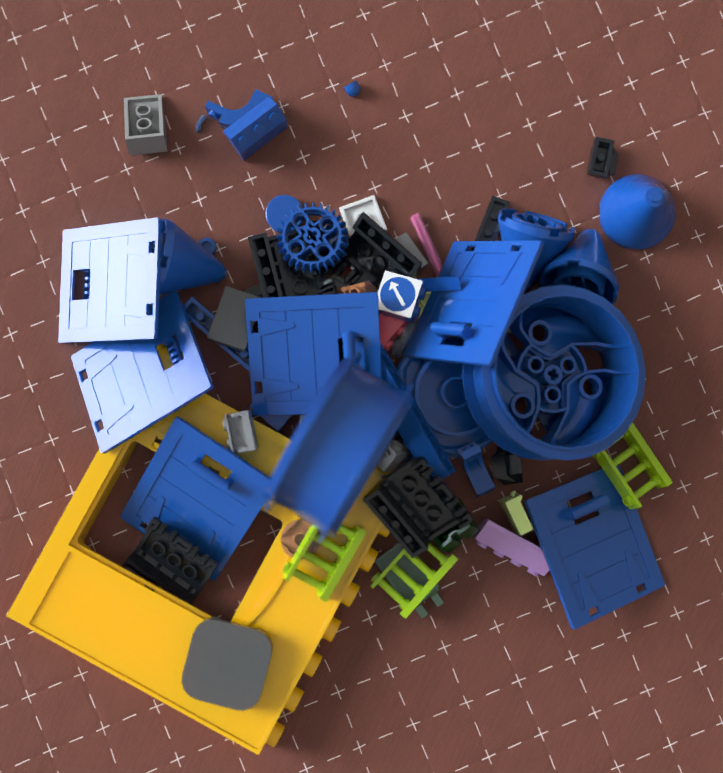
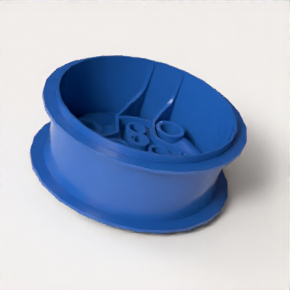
M568 285L541 287L522 295L509 326L510 331L525 345L515 356L514 361L508 355L503 340L492 367L463 364L462 381L464 395L473 419L489 439L503 450L521 458L541 461L552 459L573 460L587 458L608 449L628 430L637 416L644 396L646 371L643 351L632 326L622 312L604 297L587 289ZM536 325L542 326L545 329L546 334L542 341L535 340L532 335V330ZM576 347L598 351L603 369L587 370L585 360ZM532 360H533L534 363H535V369H534V370H533L532 367H531V361H532ZM564 361H566L568 365L567 371L563 367ZM585 380H588L591 384V395L586 394L583 390ZM548 391L552 394V400L548 398ZM518 398H523L527 402V409L523 414L518 413L515 409V402ZM538 412L545 414L560 412L548 432L540 440L529 434L534 426Z
M359 352L351 360L349 358L343 359L329 377L291 438L263 495L267 499L264 508L267 513L275 504H279L290 509L321 531L322 535L318 541L319 544L322 543L326 535L333 539L415 399L414 396L409 394L414 384L411 383L405 392L368 374L360 368L358 364L362 354Z

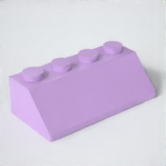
M483 517L479 525L481 530L473 536L477 540V545L485 549L487 546L494 549V554L501 558L504 555L511 558L510 562L518 567H521V565L528 567L527 572L536 577L538 574L546 575L549 567L542 548Z

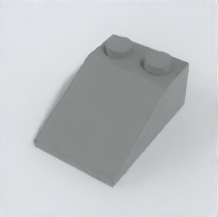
M162 94L124 98L125 141L129 155L168 152Z

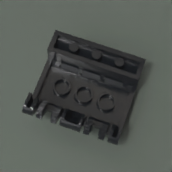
M362 212L352 227L355 231L349 238L348 248L345 249L347 255L344 258L340 257L341 262L334 260L335 268L331 265L329 266L332 268V272L336 270L335 274L337 276H340L350 267L352 271L344 279L346 284L350 282L349 285L369 280L378 292L385 271L415 279L420 273L422 262L365 212Z
M295 231L289 232L288 242L298 236ZM267 233L248 237L263 298L338 294L333 278L322 281L323 277L332 273V268L329 267L330 264L328 265V272L323 267L321 268V274L318 273L317 269H314L313 275L310 269H307L304 274L302 267L296 271V264L290 267L288 264L290 260L284 261V255H281L279 252L282 248L277 246V243L280 242L277 240V235L267 237ZM309 235V238H310V239H313V241H314V240L316 241V237L314 238V237H312V236ZM299 246L295 247L292 252L299 253L302 248ZM322 250L319 255L322 257L327 256V250ZM312 253L303 259L309 262L318 261Z
M424 457L412 458L382 478L363 498V501L412 559L428 549L430 540L458 523L461 529L474 518L469 511H466L467 509L464 505H456L458 498L454 496V493L443 480L441 481L442 478L439 475H430L434 469L432 466H429V462Z
M154 516L146 527V533L140 543L125 560L122 567L192 604L218 567L219 562L213 557L210 559V555L207 553L205 555L200 553L199 547H194V544L181 534L178 536L177 531L171 532L168 530V525L162 524V521Z

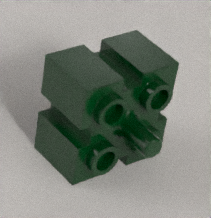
M458 498V502L456 503V505L465 506L463 501L460 498ZM473 519L461 529L459 528V523L435 537L434 540L440 550L451 553L463 544L461 542L463 537L469 539L481 529Z

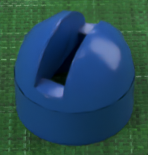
M354 81L344 87L346 93L351 97H356L360 93L358 81Z

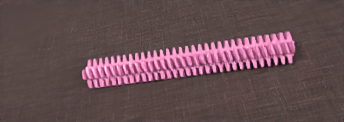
M417 213L410 218L417 231L416 233H418L417 235H419L418 237H420L419 239H421L422 246L426 250L425 252L432 265L431 267H433L432 269H434L435 276L438 277L443 266H441L442 264L438 260L440 258L437 255L438 253H435L437 251H434L435 249L432 247L433 242H431L432 240H430L431 238L427 234L428 231L427 229L425 230V225H423L424 223H422L423 221L419 217L421 214Z

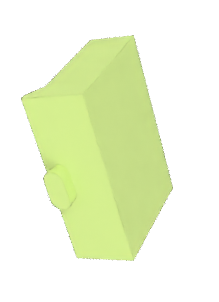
M512 491L510 495L499 499V503L513 532L523 535L532 531L533 528L521 504L522 495Z

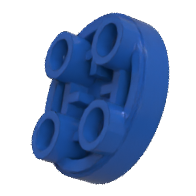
M280 195L272 199L266 208V219L269 226L276 232H278V227L284 228L280 222L281 220L287 222L285 214L291 216V209L297 212V205L303 209L301 203L289 195ZM303 220L298 221L296 225L300 227Z

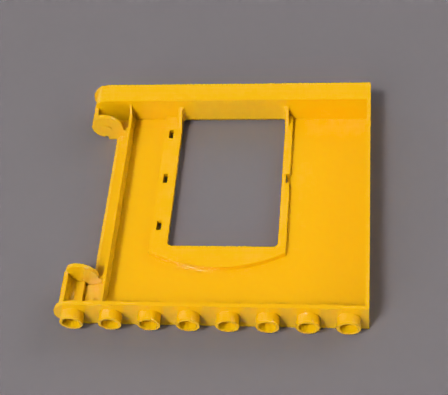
M161 343L156 348L164 370H167L173 366L167 347ZM203 394L106 454L101 453L100 449L98 450L10 608L7 617L259 755L264 744L274 748L279 741L285 726L277 722L283 709L285 708L292 713L296 709L304 693L302 689L296 687L302 673L312 677L317 670L323 656L315 652V649L321 638L329 642L334 638L341 624V620L333 617L339 604L342 603L350 607L355 599L360 586L353 583L352 580L359 568L369 572L379 553V551L371 548L376 535L380 534L387 538L390 533L363 501V498L382 479L381 476L388 475L393 471L383 472L376 465L343 520L342 524L350 529L354 528L357 524L364 528L367 533L327 602L318 597L317 588L294 576H291L289 582H287L282 576L284 565L292 559L282 548V531L293 520L302 518L279 504H275L268 512V514L282 521V528L231 620L233 623L256 629L259 627L265 630L273 644V652L261 696L258 702L247 710H234L196 700L184 691L182 673L196 627L202 621L213 616L91 550L84 543V539L136 445L140 443L156 452L160 446L156 439H164L177 416H180L228 449L226 442L229 438L228 431L224 430L222 420L225 419L224 415L239 411L207 394ZM253 420L259 448L235 454L271 477L290 439ZM207 454L201 462L208 468L212 467L220 471L218 475L224 479L232 473L231 470ZM266 502L264 503L263 507L261 508V510H263L264 512H266V511L264 510L265 505H266ZM339 531L336 532L333 539L327 535L325 536V538L339 546L345 545L348 540L347 536ZM321 544L314 554L330 564L335 563L338 557L337 553ZM301 559L297 566V569L319 581H324L328 575L326 570L306 559Z

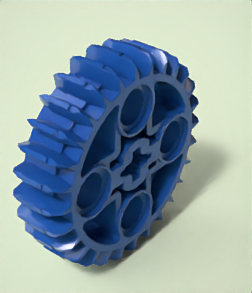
M305 202L303 209L297 205V212L291 209V216L285 214L287 222L281 220L280 223L284 228L278 227V232L281 234L277 235V240L280 241L277 243V246L282 248L279 252L281 255H284L283 259L285 262L290 260L288 262L290 267L296 264V271L302 267L304 274L307 269H310L312 275L314 269H317L318 273L321 274V268L324 267L328 272V265L330 264L335 268L334 260L341 262L338 255L345 256V252L342 249L348 248V245L344 243L349 241V237L345 236L348 234V229L344 228L346 223L345 221L340 222L342 216H336L337 212L335 209L330 213L329 205L325 209H323L322 203H320L319 207H316L315 203L312 202V206L308 207ZM308 216H321L322 218L313 223ZM300 220L306 221L304 226L299 227L296 225ZM326 224L333 225V228L330 230H326L323 227ZM293 227L298 236L288 242L289 232ZM337 234V244L335 249H333L328 240ZM309 235L312 236V237H314V238L316 237V240H317V241H315V240L313 241V239H310V238H309ZM299 246L302 248L299 253L292 252L295 247ZM322 250L329 251V254L325 257L319 255ZM312 253L318 261L309 262L303 259Z

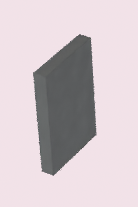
M226 286L207 340L244 352L248 343L245 299L260 297Z

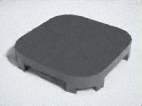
M220 617L206 619L196 627L192 635L182 673L184 691L196 700L234 710L252 708L261 696L273 652V644L270 637L265 633V630L259 627L258 629L219 619Z

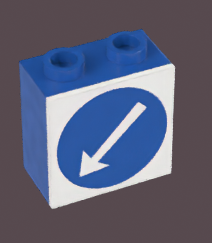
M385 271L378 291L379 314L413 323L414 318H418L420 313V307H418L420 300H424L426 294L423 281Z

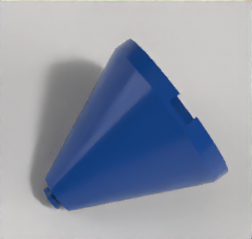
M633 174L618 179L605 191L599 204V221L604 233L613 243L629 250H644L657 245L670 233L675 222L676 208L671 193L664 184L647 175Z
M501 209L498 215L501 241H541L544 244L525 290H528L541 275L543 269L573 240L576 230L574 227H571L569 231L566 229L567 223L530 211L516 213V209ZM515 247L514 251H519L521 247Z
M162 218L159 295L219 283L222 279H225L227 269L221 261L172 220ZM152 242V253H155V242Z
M593 229L582 231L543 269L539 281L542 287L568 285L584 288L604 297L612 305L617 300L619 283L600 234Z

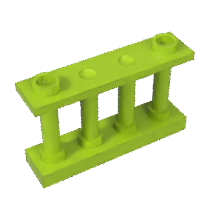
M633 422L625 434L617 440L619 441L624 438L629 448L612 460L605 450L592 455L622 497L624 505L630 510L640 508L642 505L638 499L656 486L657 489L668 487L673 483ZM635 454L639 464L622 476L616 466ZM645 470L650 477V481L633 493L627 483Z
M341 524L337 530L347 536L348 540L345 545L339 546L327 538H324L322 541V546L337 553L338 557L335 563L331 564L306 551L312 540L318 543L321 537L317 533L318 529L311 525L291 561L284 565L282 570L283 578L289 582L291 576H294L317 588L318 597L327 602L367 533L364 528L357 524L351 529ZM304 558L326 570L328 575L325 580L319 581L297 569L301 559Z
M429 542L427 550L442 565L437 572L434 569L431 570L417 556L412 559L406 550L403 549L382 574L377 572L371 579L373 584L370 587L374 589L379 585L401 605L402 611L400 614L405 619L458 560L453 554L450 557L447 554L445 556L431 542ZM403 556H406L427 576L426 578L429 581L424 586L416 583L396 564ZM390 570L414 591L415 596L411 601L408 598L406 600L383 579Z

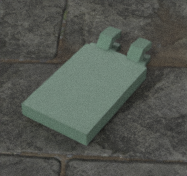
M400 543L375 560L382 573L404 549ZM403 556L396 563L419 585L422 584L424 586L429 581L426 578L427 576L406 556ZM390 570L385 576L389 583L406 600L408 598L411 601L415 596L414 591ZM438 583L415 608L421 618L428 615V612L421 604L427 598L431 597L437 607L444 603L437 593L440 590Z

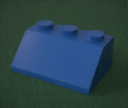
M267 97L226 128L223 133L244 161L288 128V124L277 103Z

